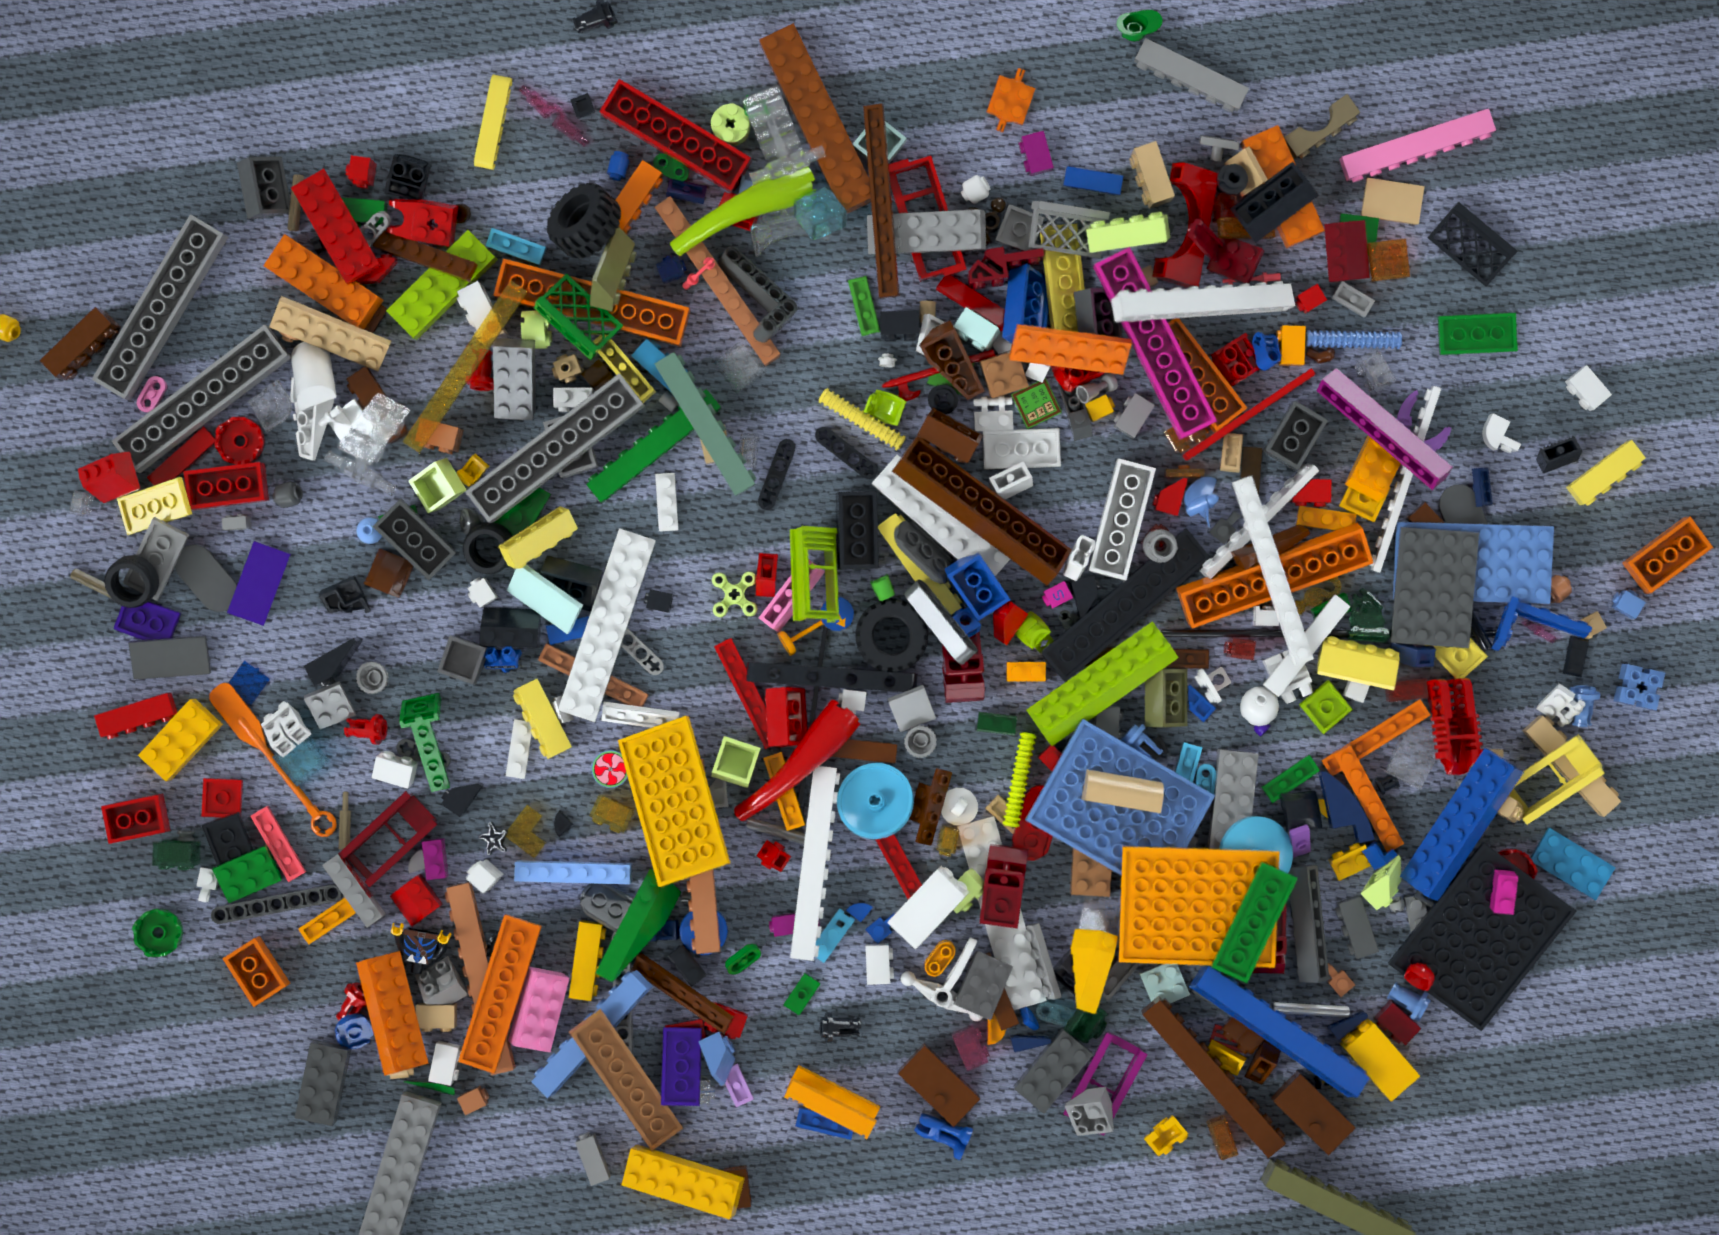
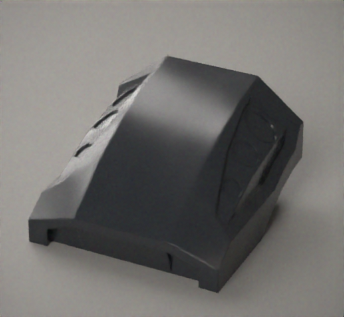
M395 154L388 173L384 194H392L406 199H424L432 164L409 155Z
M1316 791L1279 794V797L1282 798L1281 807L1284 811L1286 832L1303 825H1308L1310 830L1322 829V818Z

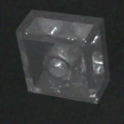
M74 490L69 514L87 517L91 512L89 507L90 503L93 502L92 494Z

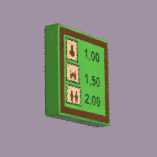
M1044 378L1042 383L1038 381L1029 387L1011 394L1027 429L1062 413L1046 378Z

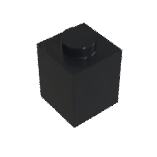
M650 589V592L645 594L644 604H647L646 608L670 613L674 594Z

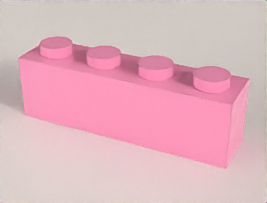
M809 560V565H810V564L816 565L814 562H812L811 560ZM809 568L810 591L825 573L823 569L811 570ZM791 576L759 617L760 620L777 632L782 630L793 615Z

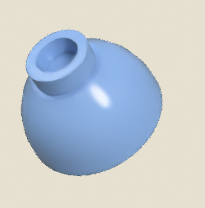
M368 517L358 523L356 533L362 542L374 544L381 539L382 535L373 528L379 520Z

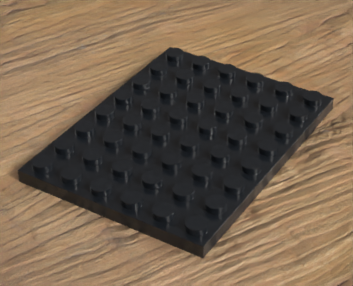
M1482 842L1451 881L1439 901L1433 904L1389 960L1388 964L1402 975L1405 974L1411 964L1421 963L1428 966L1432 970L1435 979L1430 989L1426 992L1482 1031L1577 910ZM1495 869L1514 871L1518 876L1513 915L1494 913L1490 908Z

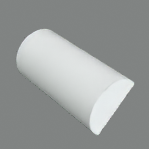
M306 342L298 344L291 353L297 405L299 410H303L336 398L330 352Z

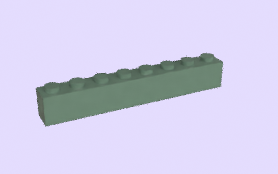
M673 352L656 362L655 366L737 497L755 486L754 480L757 478L751 469L747 471L745 468L746 460L741 453L737 454L734 450L736 444L731 436L726 437L723 432L726 428L722 421H717L713 416L716 412L712 405L705 403L703 398L706 395L701 387L696 388L693 382L696 379L691 371L686 372L683 367L686 363L680 354L676 355Z

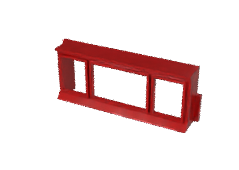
M931 156L911 162L908 159L889 164L890 186L899 214L908 213L905 205L906 201L934 193L939 212L948 211ZM925 166L931 187L903 196L896 174ZM952 251L956 265L930 273L926 272L921 253H911L920 282L940 275L945 277L967 270L961 251Z

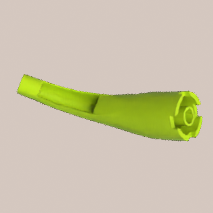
M799 163L766 176L691 225L670 242L672 249L677 255L682 256L711 235L735 223L813 200L817 190H813L811 181H814L815 178L812 171L807 165L802 166Z

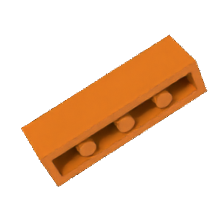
M644 160L641 161L616 198L621 209L619 227L626 235L631 229L629 225L633 219L636 221L641 215L642 211L640 209L643 204L647 205L652 199L653 195L651 193L654 188L658 189L663 182V174Z

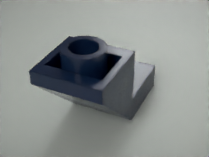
M1391 643L1390 649L1399 652V663L1412 667H1434L1436 653L1434 646L1415 647L1413 644Z

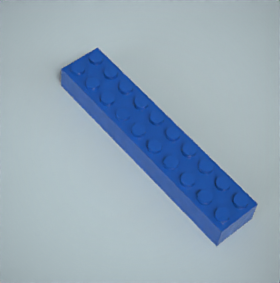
M1210 966L1200 968L1189 985L1191 989L1240 1021L1345 1096H1359L1370 1077L1365 1075L1366 1071L1364 1069L1349 1064L1350 1060L1347 1057L1335 1054L1331 1046L1319 1043L1317 1041L1318 1038L1312 1033L1308 1032L1306 1034L1301 1030L1302 1026L1294 1021L1289 1022L1286 1020V1015L1282 1012L1270 1009L1268 1002L1253 997L1254 993L1252 991L1237 986L1238 982L1229 976L1228 978L1224 977L1221 971Z

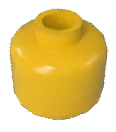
M0 314V340L11 342L17 339L21 332L19 322L8 315Z

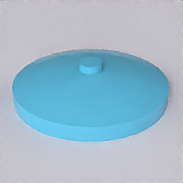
M870 763L853 770L842 782L837 795V809L843 823L854 834L867 839H882L898 832L909 820L914 805L913 790L907 778L895 767L884 763Z
M1250 816L1237 821L1226 831L1219 849L1279 851V869L1289 873L1292 865L1293 848L1287 832L1280 824L1265 817Z

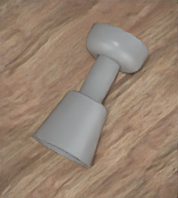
M1106 373L1098 384L1079 385L1076 388L1078 399L1086 404L1103 389L1107 392L1115 391L1118 387L1116 377L1112 373Z

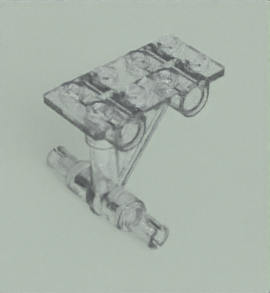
M778 85L742 99L750 123L767 161L766 168L749 173L753 185L767 179L775 180L785 175H791L798 170L808 167L810 162L826 157L822 145L808 151L803 150Z
M376 393L338 443V448L356 457L355 460L350 457L343 458L329 450L324 461L338 467L341 473L353 478L357 483H362L371 489L378 488L393 496L397 485L383 479L382 474L370 469L369 465H372L373 462L378 463L385 452L387 443L393 435L398 436L401 433L405 419L410 414V409L380 393Z

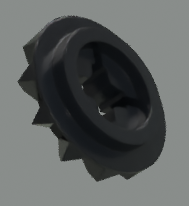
M946 384L936 385L930 390L928 395L930 408L934 407L944 414L954 411L959 401L958 393L953 387ZM948 393V395H947V401H948V402H945V401H944V402L940 403V405H939V402H940V401H939V400H940L939 395L944 396V395H946V394Z

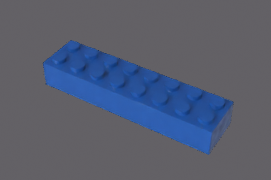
M1484 748L1399 877L1426 897L1439 901L1524 772L1495 752Z

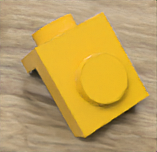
M474 454L464 467L456 473L462 483L470 487L479 481L490 466L477 454Z

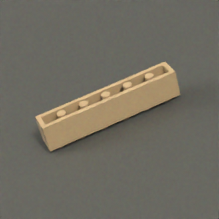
M1539 715L1522 731L1546 756L1566 743L1567 737L1562 731H1557L1553 727L1554 722L1548 716ZM1564 754L1551 762L1567 781L1579 775ZM1600 776L1579 790L1578 793L1599 816L1605 817L1621 801L1618 798V792L1612 787L1609 788L1605 784L1606 779Z

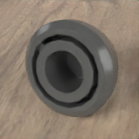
M463 508L460 513V527L462 532L467 535L473 528L484 523L483 515H479L473 509Z

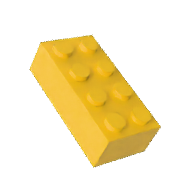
M190 699L138 756L166 782L171 781L223 724L197 699Z

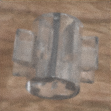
M701 1081L700 1104H710V1100H715V1085H710V1081Z

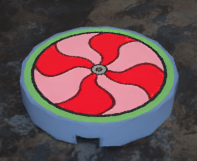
M606 750L598 754L593 760L591 766L592 775L599 785L606 788H616L627 780L628 776L621 752Z

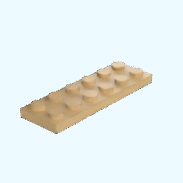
M283 296L279 300L270 324V328L375 371H379L391 343L386 338Z

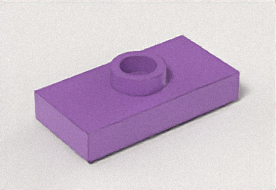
M1308 825L1289 830L1293 858L1311 852L1310 829Z

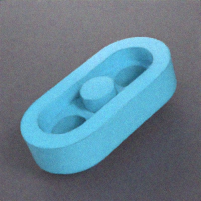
M1202 764L1196 770L1195 784L1214 795L1215 768L1209 764ZM1204 770L1209 771V775L1207 777H1204L1202 775V772Z

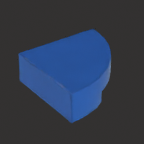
M856 903L849 906L846 911L862 922L873 907L867 903Z
M1028 1007L1020 1008L1023 1023L1034 1031L1039 1029L1038 1021Z

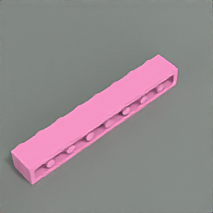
M1488 108L1342 156L1339 160L1346 181L1352 180L1354 183L1363 180V176L1370 174L1371 177L1381 174L1383 169L1388 168L1391 171L1399 168L1401 163L1407 162V165L1417 162L1419 157L1425 156L1427 159L1436 156V152L1443 150L1445 153L1454 150V146L1459 144L1462 147L1470 145L1477 138H1480V141L1492 137L1491 134L1496 131Z

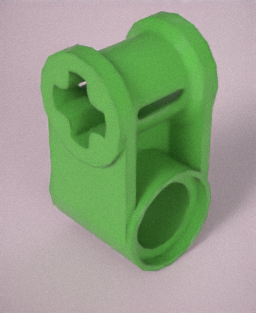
M888 574L875 581H870L879 601L886 600L895 595Z

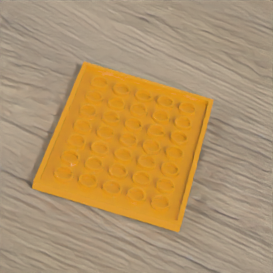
M1122 846L1119 962L1211 965L1260 862L1263 861L1279 869L1280 852L1269 850ZM1277 922L1255 967H1275Z

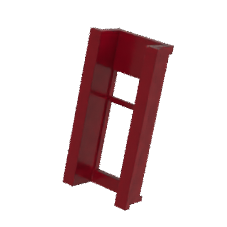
M405 791L338 854L343 859L347 858L367 879L365 883L370 888L436 827L438 820L413 793ZM397 812L417 832L407 843L387 823ZM385 825L403 846L372 874L356 857L354 852Z

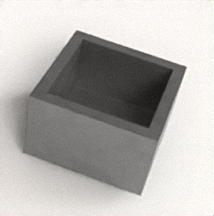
M450 635L437 672L473 685L477 684L486 659L485 652L487 647Z

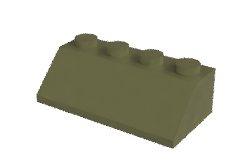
M620 227L616 228L615 235L609 239V243L605 246L592 279L590 306L608 311H613L614 305L619 304L621 297L619 292L620 290L624 291L626 285L625 277H629L632 268L630 264L635 262L637 252L634 251L635 243Z

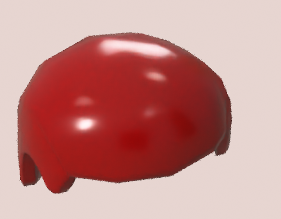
M1421 963L1411 964L1404 974V978L1411 985L1424 991L1430 989L1435 979L1432 970Z

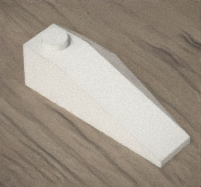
M292 377L290 398L291 403L295 405L296 414H293V418L297 420L298 431L296 432L298 452L300 457L313 461L316 459L326 425L321 427L318 421L325 416L327 411L332 410L334 399L299 410L294 377Z

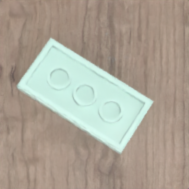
M527 565L515 570L507 589L509 593L566 634L571 632L583 606Z

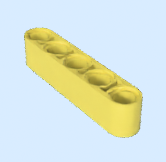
M494 74L491 77L474 158V166L491 170L495 168L496 164H494V161L497 160L498 142L501 140L503 131L501 126L505 121L507 111L505 107L508 105L511 89L509 87L512 86V78Z

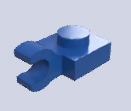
M895 912L886 920L879 917L865 929L877 944L892 933L887 922L895 915Z

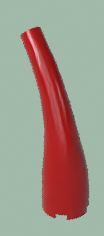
M831 700L812 723L794 752L776 774L755 793L734 807L736 817L740 821L747 820L795 787L846 743L860 726L859 718L847 707L846 709L839 708L837 706L839 702Z

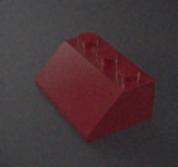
M1365 220L1324 224L1329 282L1370 278Z

